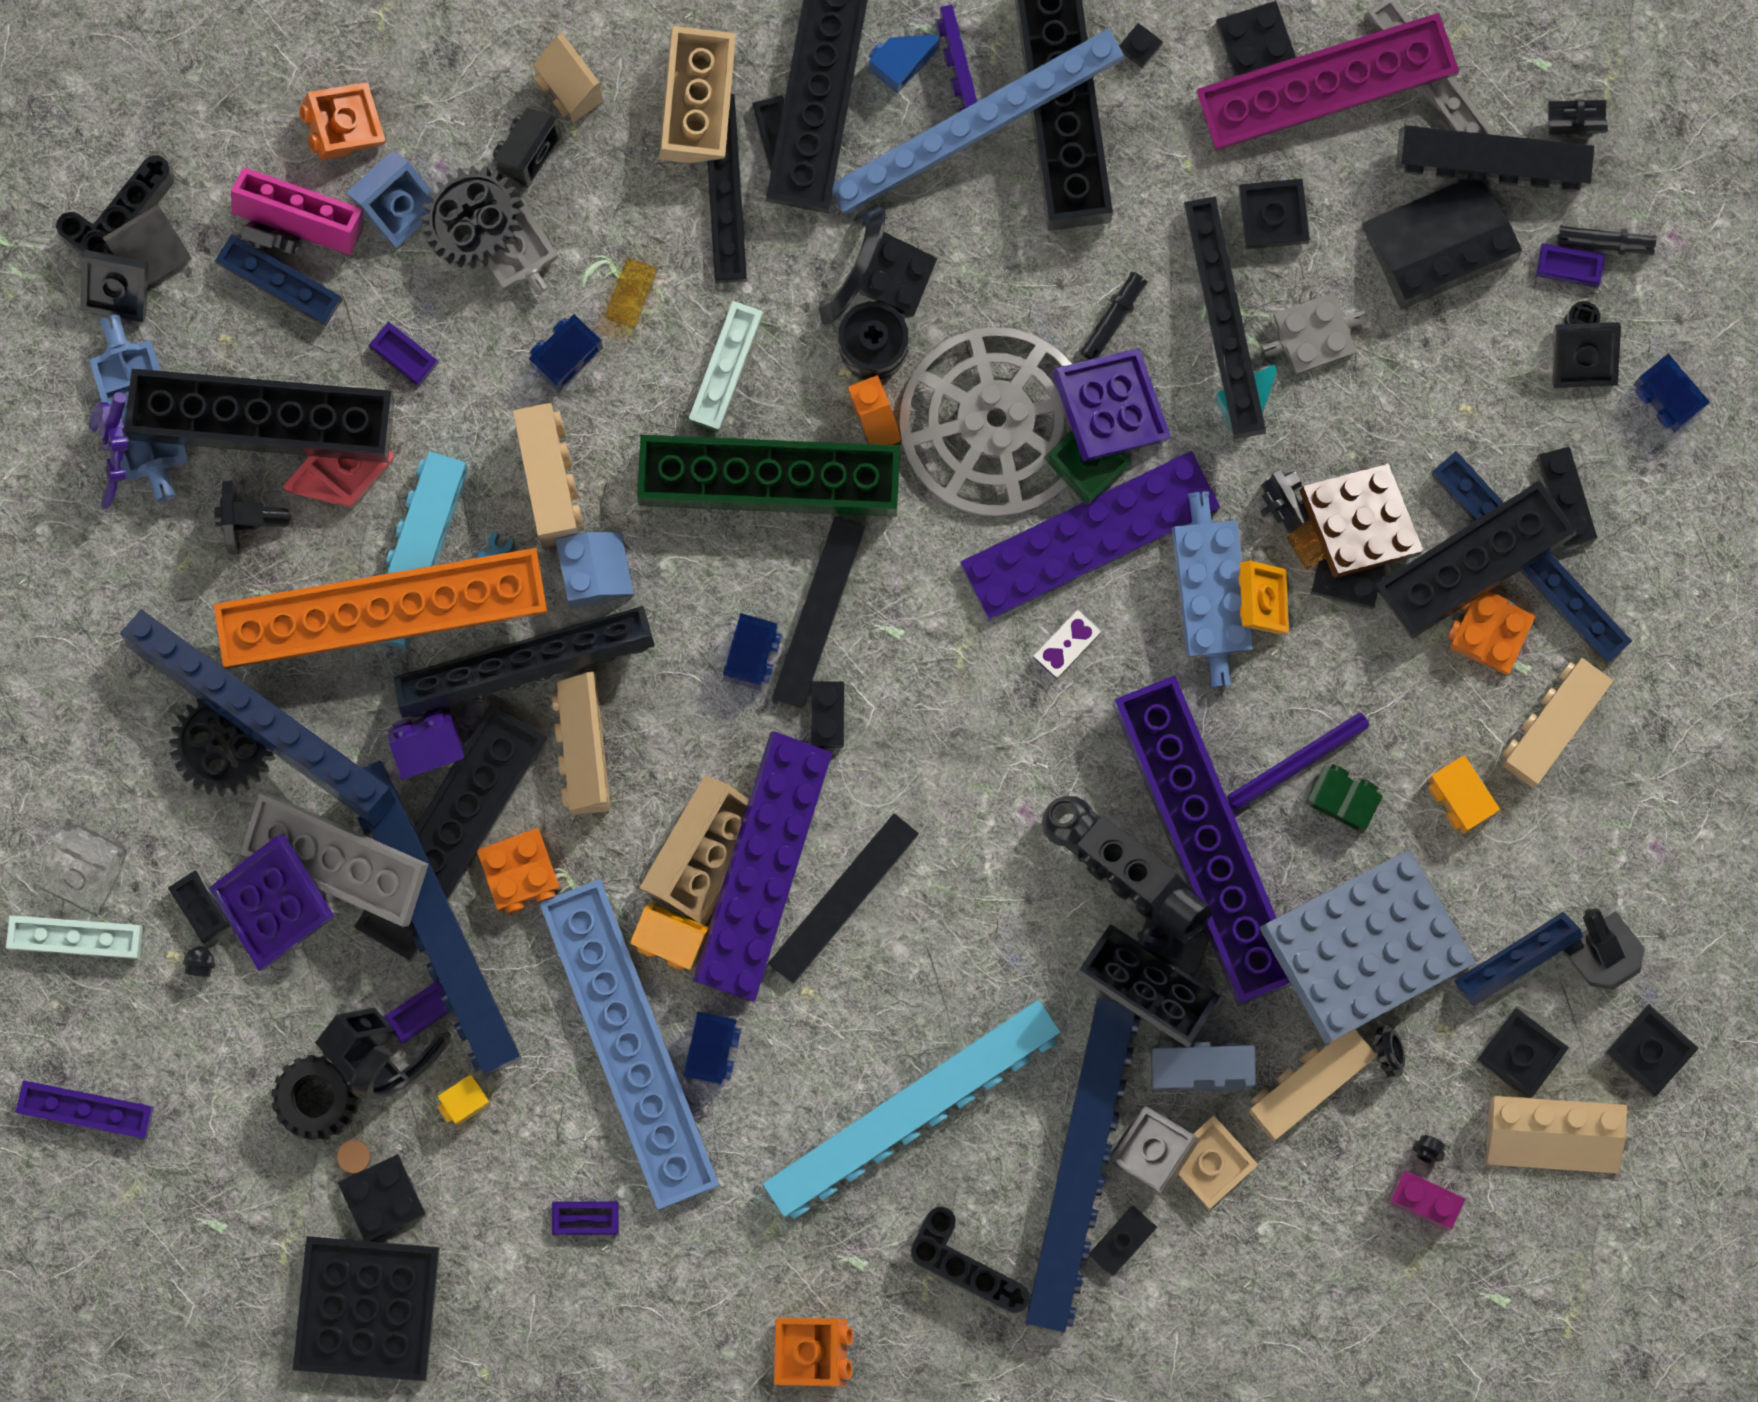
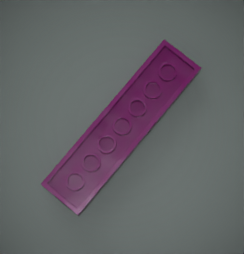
M1438 12L1196 89V95L1214 149L1219 151L1459 74V68L1440 13Z

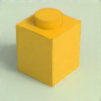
M471 1074L438 1095L442 1103L437 1108L447 1123L453 1120L459 1126L490 1106L491 1103L475 1077Z

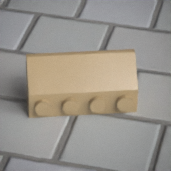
M672 26L669 37L658 160L695 163L725 158L736 33Z
M589 672L556 682L557 691L551 692L553 710L560 712L561 723L555 724L557 743L563 742L564 755L558 756L560 775H566L567 787L561 788L563 807H569L572 815L611 811L598 684L594 672Z
M704 775L639 888L689 919L705 925L716 907L749 799L730 785Z
M1493 1096L1489 1098L1486 1165L1619 1174L1626 1141L1627 1105Z

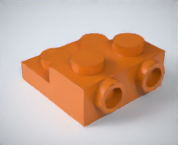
M368 82L308 92L299 106L301 121L304 124L308 123L311 134L308 135L309 148L312 153L317 152L319 161L350 156L352 151L383 146L385 143V137Z
M1488 591L1461 608L1465 610V614L1461 622L1455 619L1447 636L1452 639L1449 649L1508 676L1536 616L1507 603L1508 599Z
M539 828L486 846L477 852L499 913L505 911L509 915L525 909V903L535 899L537 903L555 897V892L561 890Z
M776 1317L774 1385L846 1387V1380L851 1379L853 1371L852 1362L847 1359V1346H851L853 1342V1329L851 1326H847L848 1319Z

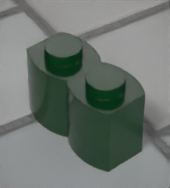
M1334 764L1330 768L1324 766L1305 804L1363 833L1366 831L1383 797L1382 794L1377 792L1379 788L1364 779H1361L1360 783L1348 777L1349 772Z

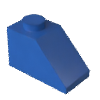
M936 35L890 37L884 44L878 43L870 52L869 70L898 94L939 50L940 38Z

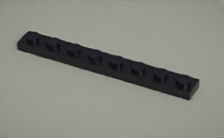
M1216 196L1184 202L1233 439L1266 434Z

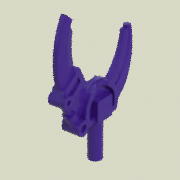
M120 392L114 394L111 405L108 402L96 403L89 423V428L93 432H96L97 428H99V435H101L102 441H104L103 448L110 451V459H106L108 484L103 501H101L102 509H107L112 505L118 482L126 479L125 469H122L120 466V462L123 460V450L128 449V440L123 434L124 425L121 418L126 396Z

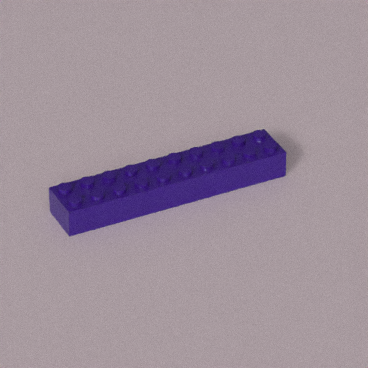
M1174 675L1114 699L1112 706L1185 882L1196 895L1212 907V914L1205 925V930L1237 1007L1292 985L1259 929L1277 917L1176 676Z

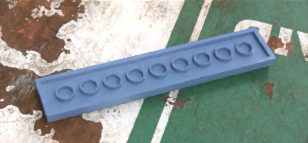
M601 879L539 902L657 1210L719 1187V1182Z

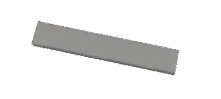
M1383 0L1365 14L1377 32L1411 21L1396 0ZM1453 76L1418 87L1450 130L1496 135Z

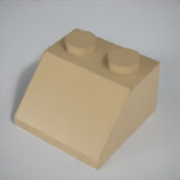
M563 33L556 36L533 64L536 74L533 80L543 93L548 91L554 98V101L551 103L557 113L562 118L567 116L574 123L603 102L600 82Z

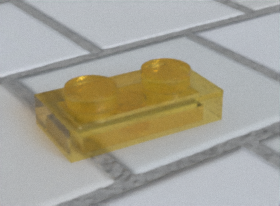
M627 257L605 314L607 320L636 329L658 272L657 267Z

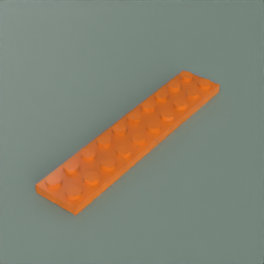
M537 548L214 604L221 657L225 670L548 613Z

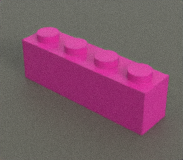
M243 167L231 189L232 214L351 255L363 232L362 208Z

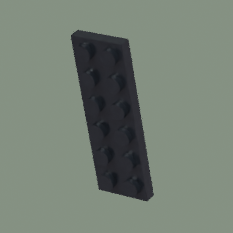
M1539 480L1375 584L1376 589L1410 638L1414 639L1576 536V530Z

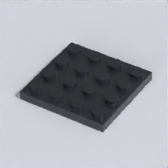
M306 1236L292 1370L427 1382L440 1247Z

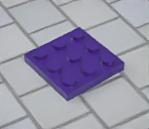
M1139 348L1057 367L1052 371L1083 462L1166 442L1171 438Z
M284 834L274 837L208 888L258 971L268 968L335 917Z

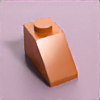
M878 375L848 386V397L867 443L879 445H896L901 443L902 440L890 403Z

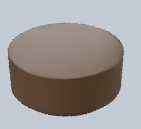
M349 1140L340 1146L337 1152V1162L344 1171L357 1174L369 1166L371 1152L363 1142Z

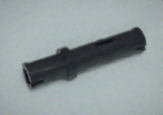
M1560 225V233H1558L1557 238L1558 246L1565 245L1617 251L1618 255H1625V252L1654 256V248H1656V235L1628 233L1626 229L1614 232Z
M1133 271L1130 272L1129 277L1118 294H1113L1110 298V306L1084 346L1079 350L1080 354L1084 355L1088 360L1099 358L1127 313H1132L1134 310V302L1148 284L1146 279H1143L1141 275Z

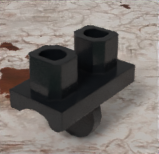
M1576 99L1575 101H1549L1547 103L1549 135L1607 133L1606 100Z
M1279 470L1273 473L1261 485L1266 493L1262 498L1267 505L1260 511L1263 518L1273 515L1278 524L1283 522L1289 534L1297 532L1310 520L1303 500L1299 502L1294 493L1302 487L1301 480L1295 471L1283 474Z

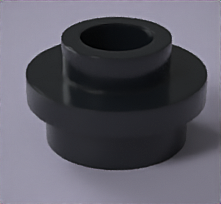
M1422 1135L1419 1141L1414 1142L1412 1149L1417 1154L1416 1157L1422 1162L1435 1164V1162L1444 1160L1445 1144L1439 1139Z

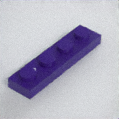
M952 4L940 7V18L935 19L939 38L945 37L947 48L943 49V55L947 68H953L955 78L950 80L954 97L960 96L962 108H958V112L978 101Z
M23 1080L15 1113L147 1140L154 1107Z

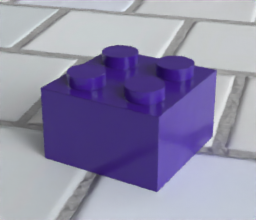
M441 707L423 714L424 718L412 722L410 718H406L393 723V728L387 730L389 746L402 780L464 759L463 746L450 709L442 711Z

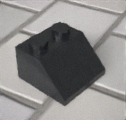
M526 108L522 115L518 114L514 118L509 128L511 131L505 142L501 140L498 143L492 157H494L493 162L497 171L529 188L562 135L556 116Z

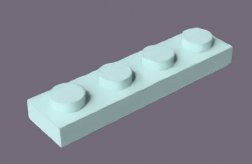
M735 301L732 302L689 416V422L720 432L763 317V311Z
M9 915L6 948L8 950L139 959L143 927L131 924Z

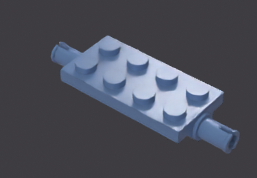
M111 315L113 329L107 317L100 320L108 344L106 352L101 356L89 359L102 402H108L111 405L115 393L125 394L126 402L121 416L125 429L131 369L161 371L152 341L148 340L138 344H131L130 341L126 340L120 316ZM123 432L124 437H127L128 449L123 450V460H121L122 468L126 472V480L129 482L149 476L156 502L166 501L162 488H164L165 495L169 500L174 498L176 494L167 470L190 462L185 445L130 441L125 432Z
M1196 492L1188 494L1192 523L1172 528L1187 657L1205 656V659L1209 661L1211 688L1232 685L1228 665L1230 653L1253 650L1250 628L1242 627V619L1240 617L1241 587L1238 579L1242 554L1238 520L1215 523V520H1211L1209 492H1201V494Z

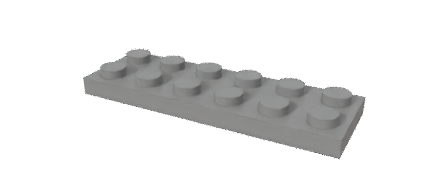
M267 792L259 793L240 853L241 855L250 857L274 837L284 834L317 889L402 927L410 925L429 865L428 863Z

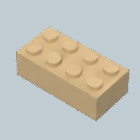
M547 403L513 410L533 514L542 548L557 546L556 538L579 534V531L585 530L579 504L573 505V500L579 499L573 473L567 474L566 469L572 468L567 443H561L560 441L561 438H566L560 411L554 412L552 404Z

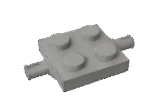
M524 204L519 209L524 213L525 218L517 220L523 227V230L513 232L518 241H508L506 243L510 250L509 253L501 249L498 251L500 260L497 261L492 256H489L487 266L503 291L508 290L519 282L528 280L536 295H540L542 291L538 284L543 292L548 290V286L539 273L545 266L557 260L558 255ZM499 217L493 218L488 225L495 224Z
M1333 292L1274 313L1273 318L1278 328V340L1264 346L1262 345L1261 350L1262 352L1267 351L1263 354L1265 359L1283 352L1289 359L1294 374L1298 375L1355 354L1357 351L1351 338V327L1367 323L1368 319L1367 316H1364L1366 313L1363 309L1346 316L1340 309Z

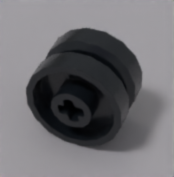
M867 301L854 306L845 314L839 326V354L844 366L853 375L864 380L876 375L881 380L897 372L908 355L909 330L904 317L894 307L883 302ZM870 339H877L878 343L872 344Z

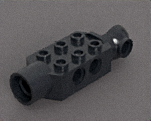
M1065 795L1056 798L1048 804L1043 812L1041 825L1044 835L1050 842L1058 846H1065L1074 854L1077 860L1084 862L1088 866L1086 869L1092 876L1099 881L1105 878L1112 885L1111 890L1124 901L1129 897L1137 905L1135 908L1141 915L1148 920L1153 919L1182 943L1190 942L1202 931L1211 917L1212 907L1196 895L1175 871L1105 816L1095 813L1085 800L1077 796ZM1073 814L1071 821L1060 823L1062 816Z

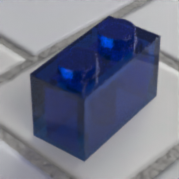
M575 314L569 319L566 317L561 319L552 330L554 334L546 342L544 340L539 341L530 351L531 357L529 362L531 367L557 392L603 349L602 340Z
M1669 353L1639 376L1634 383V386L1637 388L1635 392L1640 400L1645 404L1650 403L1657 411L1656 416L1659 422L1665 428H1671L1674 433L1689 423L1710 404L1706 396Z
M740 613L723 671L724 681L760 691L763 682L769 684L774 665L769 664L772 651L778 653L783 634L778 633V623Z
M697 1012L683 1074L685 1079L721 1087L724 1085V1080H731L735 1061L729 1060L732 1047L738 1048L742 1029L736 1028V1019Z

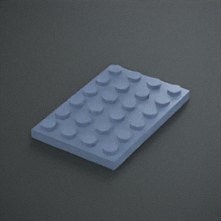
M1410 849L1259 928L1326 1045L1476 963Z

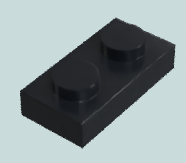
M812 681L811 745L818 748H844V681Z

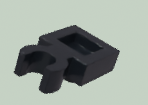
M254 221L244 225L241 238L249 240L250 245L256 248L268 249L274 246L290 254H295L296 250L299 251L302 243V238L283 233Z

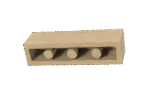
M1583 658L1576 665L1569 662L1559 676L1563 680L1562 684L1557 690L1552 687L1549 689L1540 702L1545 706L1538 716L1534 713L1530 715L1521 728L1526 732L1519 742L1513 739L1502 754L1507 758L1502 766L1533 789L1539 784L1614 681Z
M1356 1030L1332 1041L1321 1051L1315 1046L1301 1058L1304 1065L1296 1072L1289 1068L1275 1079L1279 1086L1269 1093L1266 1089H1263L1252 1098L1250 1102L1254 1106L1248 1112L1272 1142H1274L1376 1058L1377 1055Z

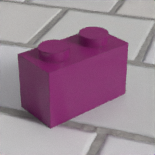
M1404 1170L1400 1172L1387 1203L1448 1231L1453 1229L1466 1199Z

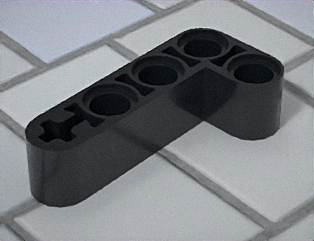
M159 155L147 157L94 224L76 212L63 213L56 222V229L62 240L81 256L85 250L91 251L92 247L99 242L106 244L104 251L101 253L114 255L103 237L116 230L111 228V224L115 219L125 218L126 224L159 203L174 182V173L169 163ZM154 171H157V172H159V173H160L161 171H163V175H161V176H159V175H154V176H153L152 173H153ZM135 194H145V198L141 203H131V198ZM73 224L80 225V230L77 234L72 236L66 235L69 226Z
M943 1206L932 1209L912 1244L910 1252L913 1262L919 1267L1006 1312L1014 1314L1023 1311L1030 1301V1294L1027 1288L1021 1283L947 1246L946 1244L955 1228V1215L950 1209ZM943 1213L949 1217L950 1227L947 1230L940 1232L932 1227L931 1219L935 1214ZM930 1243L935 1249L934 1258L930 1261H921L916 1255L918 1245ZM951 1258H958L963 1261L965 1266L964 1273L958 1277L950 1276L946 1271L947 1261ZM987 1273L993 1277L994 1287L991 1291L982 1292L977 1289L975 1280L978 1275ZM1001 1280L1007 1283L1003 1288L1010 1293H1013L1015 1289L1021 1291L1020 1298L1024 1300L1022 1305L1017 1303L1014 1307H1010L1008 1305L1009 1298L1002 1294L999 1296V1301L992 1298L998 1291Z

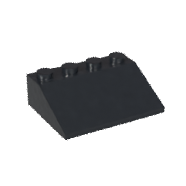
M1467 179L1361 224L1401 310L1518 260L1523 251L1508 219L1485 184Z
M1112 924L1105 930L1076 973V975L1187 1048H1189L1221 997L1148 948L1141 947L1138 941Z

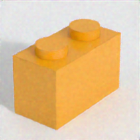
M1465 755L1434 773L1428 779L1430 783L1427 787L1429 793L1437 803H1443L1448 811L1445 814L1448 822L1454 830L1460 829L1463 835L1500 811V808Z
M649 902L642 912L630 944L636 946V950L643 955L649 957L657 955L666 959V963L675 969L685 970L687 968L690 970L698 959L709 927Z

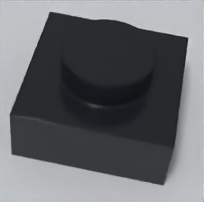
M1138 22L1119 47L1126 57L1143 69L1162 47L1163 41Z

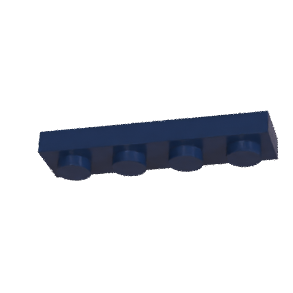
M233 234L230 235L215 260L217 265L324 326H327L343 300L340 295Z
M1562 912L1460 976L1454 982L1457 989L1474 1007L1582 939L1583 934L1581 929L1568 915Z

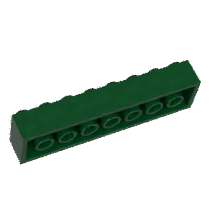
M640 435L637 500L639 506L897 517L900 445Z

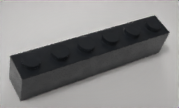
M1405 125L1399 129L1396 167L1404 168V173L1412 175H1423L1424 170L1436 171V177L1455 178V174L1467 175V180L1485 182L1487 177L1499 178L1498 183L1505 185H1518V180L1529 181L1530 187L1549 188V184L1562 185L1561 190L1579 192L1581 187L1591 184L1595 145Z

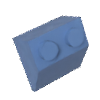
M393 150L346 192L352 202L357 207L363 209V215L395 248H398L424 224L421 216L429 213L424 209L423 204L433 202L428 195L429 192H432L411 164Z
M585 532L556 538L570 608L634 596L621 532Z

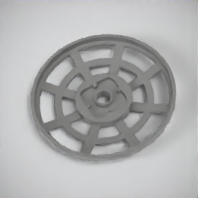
M990 327L956 335L937 346L922 360L905 388L900 408L899 427L902 447L907 461L916 477L930 493L945 504L962 512L982 517L1000 518L1020 515L1035 510L1053 500L1067 488L1068 485L1060 478L1047 490L1023 501L1019 487V481L1034 475L1047 464L1043 457L1061 440L1064 424L1063 410L1065 409L1054 384L1037 367L1046 353L1053 356L1062 366L1070 365L1071 362L1059 350L1047 341L1030 333L1011 328ZM982 337H1013L1034 344L1035 347L1026 360L1005 353L987 354ZM970 341L974 357L968 358L956 365L943 379L926 371L931 363L945 351L959 343ZM989 363H1007L1020 367L1011 382L994 380ZM977 366L981 383L971 388L968 392L951 384L960 374ZM1031 375L1036 377L1043 385L1050 397L1049 400L1032 403L1028 395L1022 390ZM920 382L935 390L929 407V428L910 433V405L914 391ZM945 395L960 403L958 418L955 421L939 425V407ZM993 411H999L1004 414L1006 421L999 427L991 426L987 421L988 414ZM1054 412V428L1051 439L1048 442L1033 432L1035 416ZM960 433L962 439L969 447L961 462L949 452L943 442V437ZM933 441L940 457L955 471L946 489L938 484L925 470L916 454L914 446ZM1026 444L1042 453L1033 463L1016 471L1012 455L1021 450ZM982 455L989 458H1000L1003 474H984L972 469ZM966 479L984 485H1006L1010 504H980L965 500L957 496Z

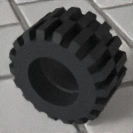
M307 1055V1058L302 1059L299 1057L293 1060L294 1063L290 1066L286 1065L282 1069L284 1071L280 1077L277 1075L274 1081L277 1084L276 1088L272 1089L271 1096L274 1097L272 1108L277 1113L276 1118L289 1132L308 1140L331 1139L330 1136L334 1134L339 1135L343 1132L342 1129L346 1125L349 1126L353 1121L351 1117L353 1113L356 1114L357 1112L356 1100H359V1098L351 1092L350 1085L345 1082L341 1072L334 1064L327 1061L324 1056ZM322 1079L327 1081L333 1089V1104L320 1117L312 1118L305 1116L298 1109L297 1094L302 1085L307 1081Z

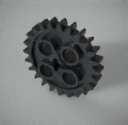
M471 166L467 175L459 168L458 178L455 179L448 173L446 175L448 181L446 185L440 182L436 183L440 190L438 194L434 192L428 193L433 202L423 204L424 209L429 213L421 216V220L427 225L422 228V232L428 237L426 242L431 248H434L433 251L438 257L443 256V259L448 264L455 261L459 268H462L467 261L468 265L474 269L477 260H480L484 266H487L489 256H492L497 261L500 260L498 251L501 249L509 253L510 250L506 243L508 241L517 242L518 239L514 236L513 232L523 230L521 224L517 222V220L525 218L524 213L519 209L524 206V203L518 197L519 191L515 186H512L511 181L507 177L503 178L499 171L496 170L491 175V172L485 166L480 174L474 166ZM485 192L481 199L474 200L479 193ZM457 209L453 216L447 217L451 210ZM499 217L495 224L488 225L493 218ZM472 234L468 241L461 242L465 235Z
M198 698L197 703L199 707L196 709L187 704L186 709L189 715L187 717L183 715L177 716L182 726L171 728L173 734L178 736V738L169 740L171 747L177 748L170 753L172 759L180 760L174 765L178 772L186 770L182 776L184 781L188 782L194 778L193 787L196 790L205 784L207 795H210L215 787L218 789L221 797L224 796L226 788H231L233 794L237 795V786L240 784L246 790H249L248 780L251 778L260 782L261 779L257 772L259 770L269 772V767L265 760H275L274 754L238 727H223L222 723L225 718ZM209 720L215 721L234 758L238 762V767H232L222 746L219 745L213 730L208 724ZM200 732L209 734L205 742H193L196 734ZM243 744L253 745V750L247 755L237 753V750ZM221 759L224 761L221 769L217 771L208 769L209 764L213 760Z

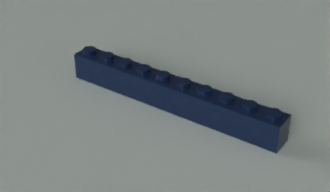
M142 609L120 632V635L131 651L373 826H376L395 804L396 801L388 786Z
M379 760L363 769L388 786L396 802L376 826H373L361 816L357 817L364 834L371 833L375 841L429 864L411 918L417 931L412 937L420 953L426 951L431 963L427 964L426 967L434 983L440 980L445 990L444 993L440 994V997L447 1011L451 1012L454 1010L459 1020L454 1026L461 1041L468 1040L473 1050L468 1056L475 1071L482 1070L485 1076H489L522 1060V1057L384 764Z
M1097 998L1025 1321L1027 1325L1065 1333L1066 1326L1073 1327L1077 1308L1071 1307L1073 1294L1080 1295L1084 1275L1078 1274L1080 1262H1087L1091 1242L1085 1241L1088 1228H1095L1098 1210L1093 1209L1095 1195L1102 1196L1105 1177L1100 1176L1102 1163H1109L1112 1145L1107 1144L1109 1131H1116L1120 1112L1114 1111L1116 1098L1123 1099L1127 1080L1121 1079L1123 1066L1130 1067L1134 1048L1128 1047L1131 1034L1137 1035L1141 1018L1119 1002Z

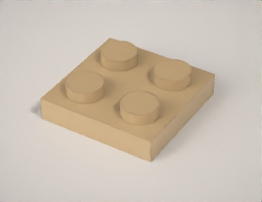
M1214 1115L1194 1133L1200 1141L1178 1174L1181 1180L1208 1210L1258 1166V1163Z

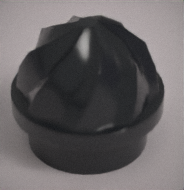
M197 946L189 950L182 961V965H185L184 974L211 977V970L215 969L213 955L204 946Z

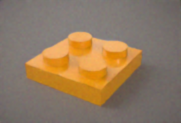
M1251 560L1240 562L1238 580L1241 587L1240 617L1242 619V627L1277 635L1289 633L1286 569Z

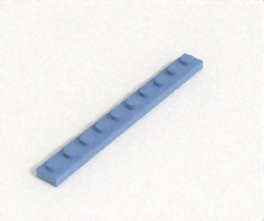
M1108 28L835 181L832 193L842 212L847 215L1126 58L1111 30Z

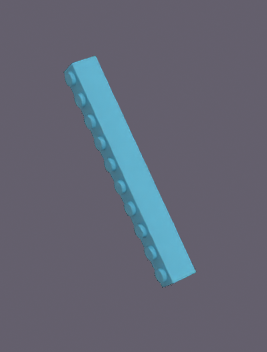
M1035 1001L764 1182V1188L784 1218L791 1215L795 1220L810 1210L809 1202L817 1197L821 1201L827 1199L838 1191L835 1186L845 1178L849 1183L866 1172L863 1166L872 1160L879 1164L893 1154L890 1148L901 1141L905 1146L921 1135L918 1131L927 1123L931 1127L936 1126L948 1117L945 1111L954 1105H957L959 1109L963 1108L976 1099L973 1094L975 1091L983 1086L988 1091L1003 1081L1002 1073L1010 1068L1016 1072L1031 1061L1028 1056L1038 1049L1041 1054L1050 1050L1058 1044L1055 1038L1061 1032L1040 1001Z

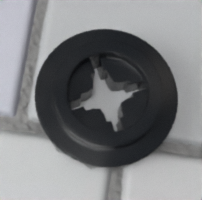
M1384 1025L1378 1027L1374 1039L1376 1042L1375 1049L1378 1054L1377 1059L1380 1060L1381 1069L1385 1071L1389 1078L1399 1077L1402 1075L1403 1068L1405 1067V1052L1398 1033L1391 1026Z

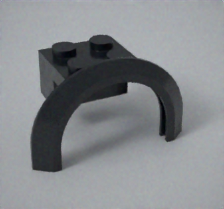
M879 205L864 210L854 218V222L864 220L862 226L865 227L863 243L858 257L842 286L830 299L820 302L818 309L821 322L824 325L837 320L849 307L857 293L873 299L875 302H883L894 307L904 319L915 316L937 258L884 232L885 210Z
M375 1007L337 1014L315 1041V1044L321 1049L324 1058L334 1064L341 1072L345 1082L350 1085V1090L354 1096L363 1099H382L400 1091L424 1073L448 1046L451 1034L450 1032L438 1034L426 1050L402 1072L391 1062L390 1058L393 1056V1053L385 1050L387 1047L384 1045L395 1030Z

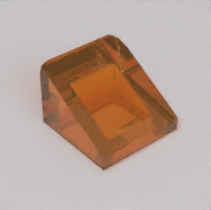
M1311 520L1286 536L1289 544L1307 570L1326 558Z

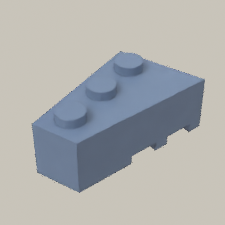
M1162 1042L1158 1043V1048L1151 1050V1091H1250L1256 1086L1255 1045L1244 1046L1242 1042L1224 1043V1046L1211 1047L1209 1042L1191 1043L1189 1048H1178V1043Z

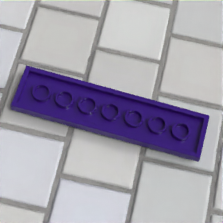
M1189 451L1098 495L1088 505H1085L1083 502L961 561L960 565L988 621L1171 534L1172 528L1175 526L1189 525V523H1192L1188 494L1209 492L1211 514L1220 510L1221 507L1193 452Z
M776 731L770 732L695 970L693 982L755 1002L832 752Z

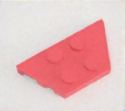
M391 450L389 451L388 463L309 456L282 487L287 493L353 508L394 461Z

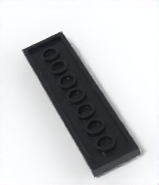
M803 0L765 202L828 214L868 0Z
M644 606L395 676L393 679L401 717H418L433 709L440 707L450 708L461 701L472 698H485L490 693L503 689L513 690L524 683L535 680H548L553 675L566 671L576 672L587 665L598 662H611L616 657L630 653H642L648 648L655 646Z
M492 704L464 747V759L454 763L414 828L448 901L548 739L545 735ZM364 910L354 926L356 930L410 962L418 952L412 935L417 933L412 921L409 926L402 927Z

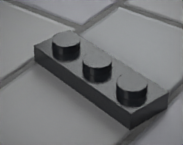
M1570 446L1539 454L1537 460L1546 489L1576 530V536L1563 543L1564 548L1595 541L1598 537Z

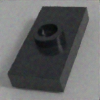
M196 870L168 887L203 944L231 927Z
M1132 1205L1091 1250L1089 1256L1113 1277L1155 1231L1157 1226Z

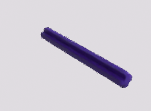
M1362 713L1354 715L1230 793L1227 797L1228 802L1234 810H1239L1368 729V720Z

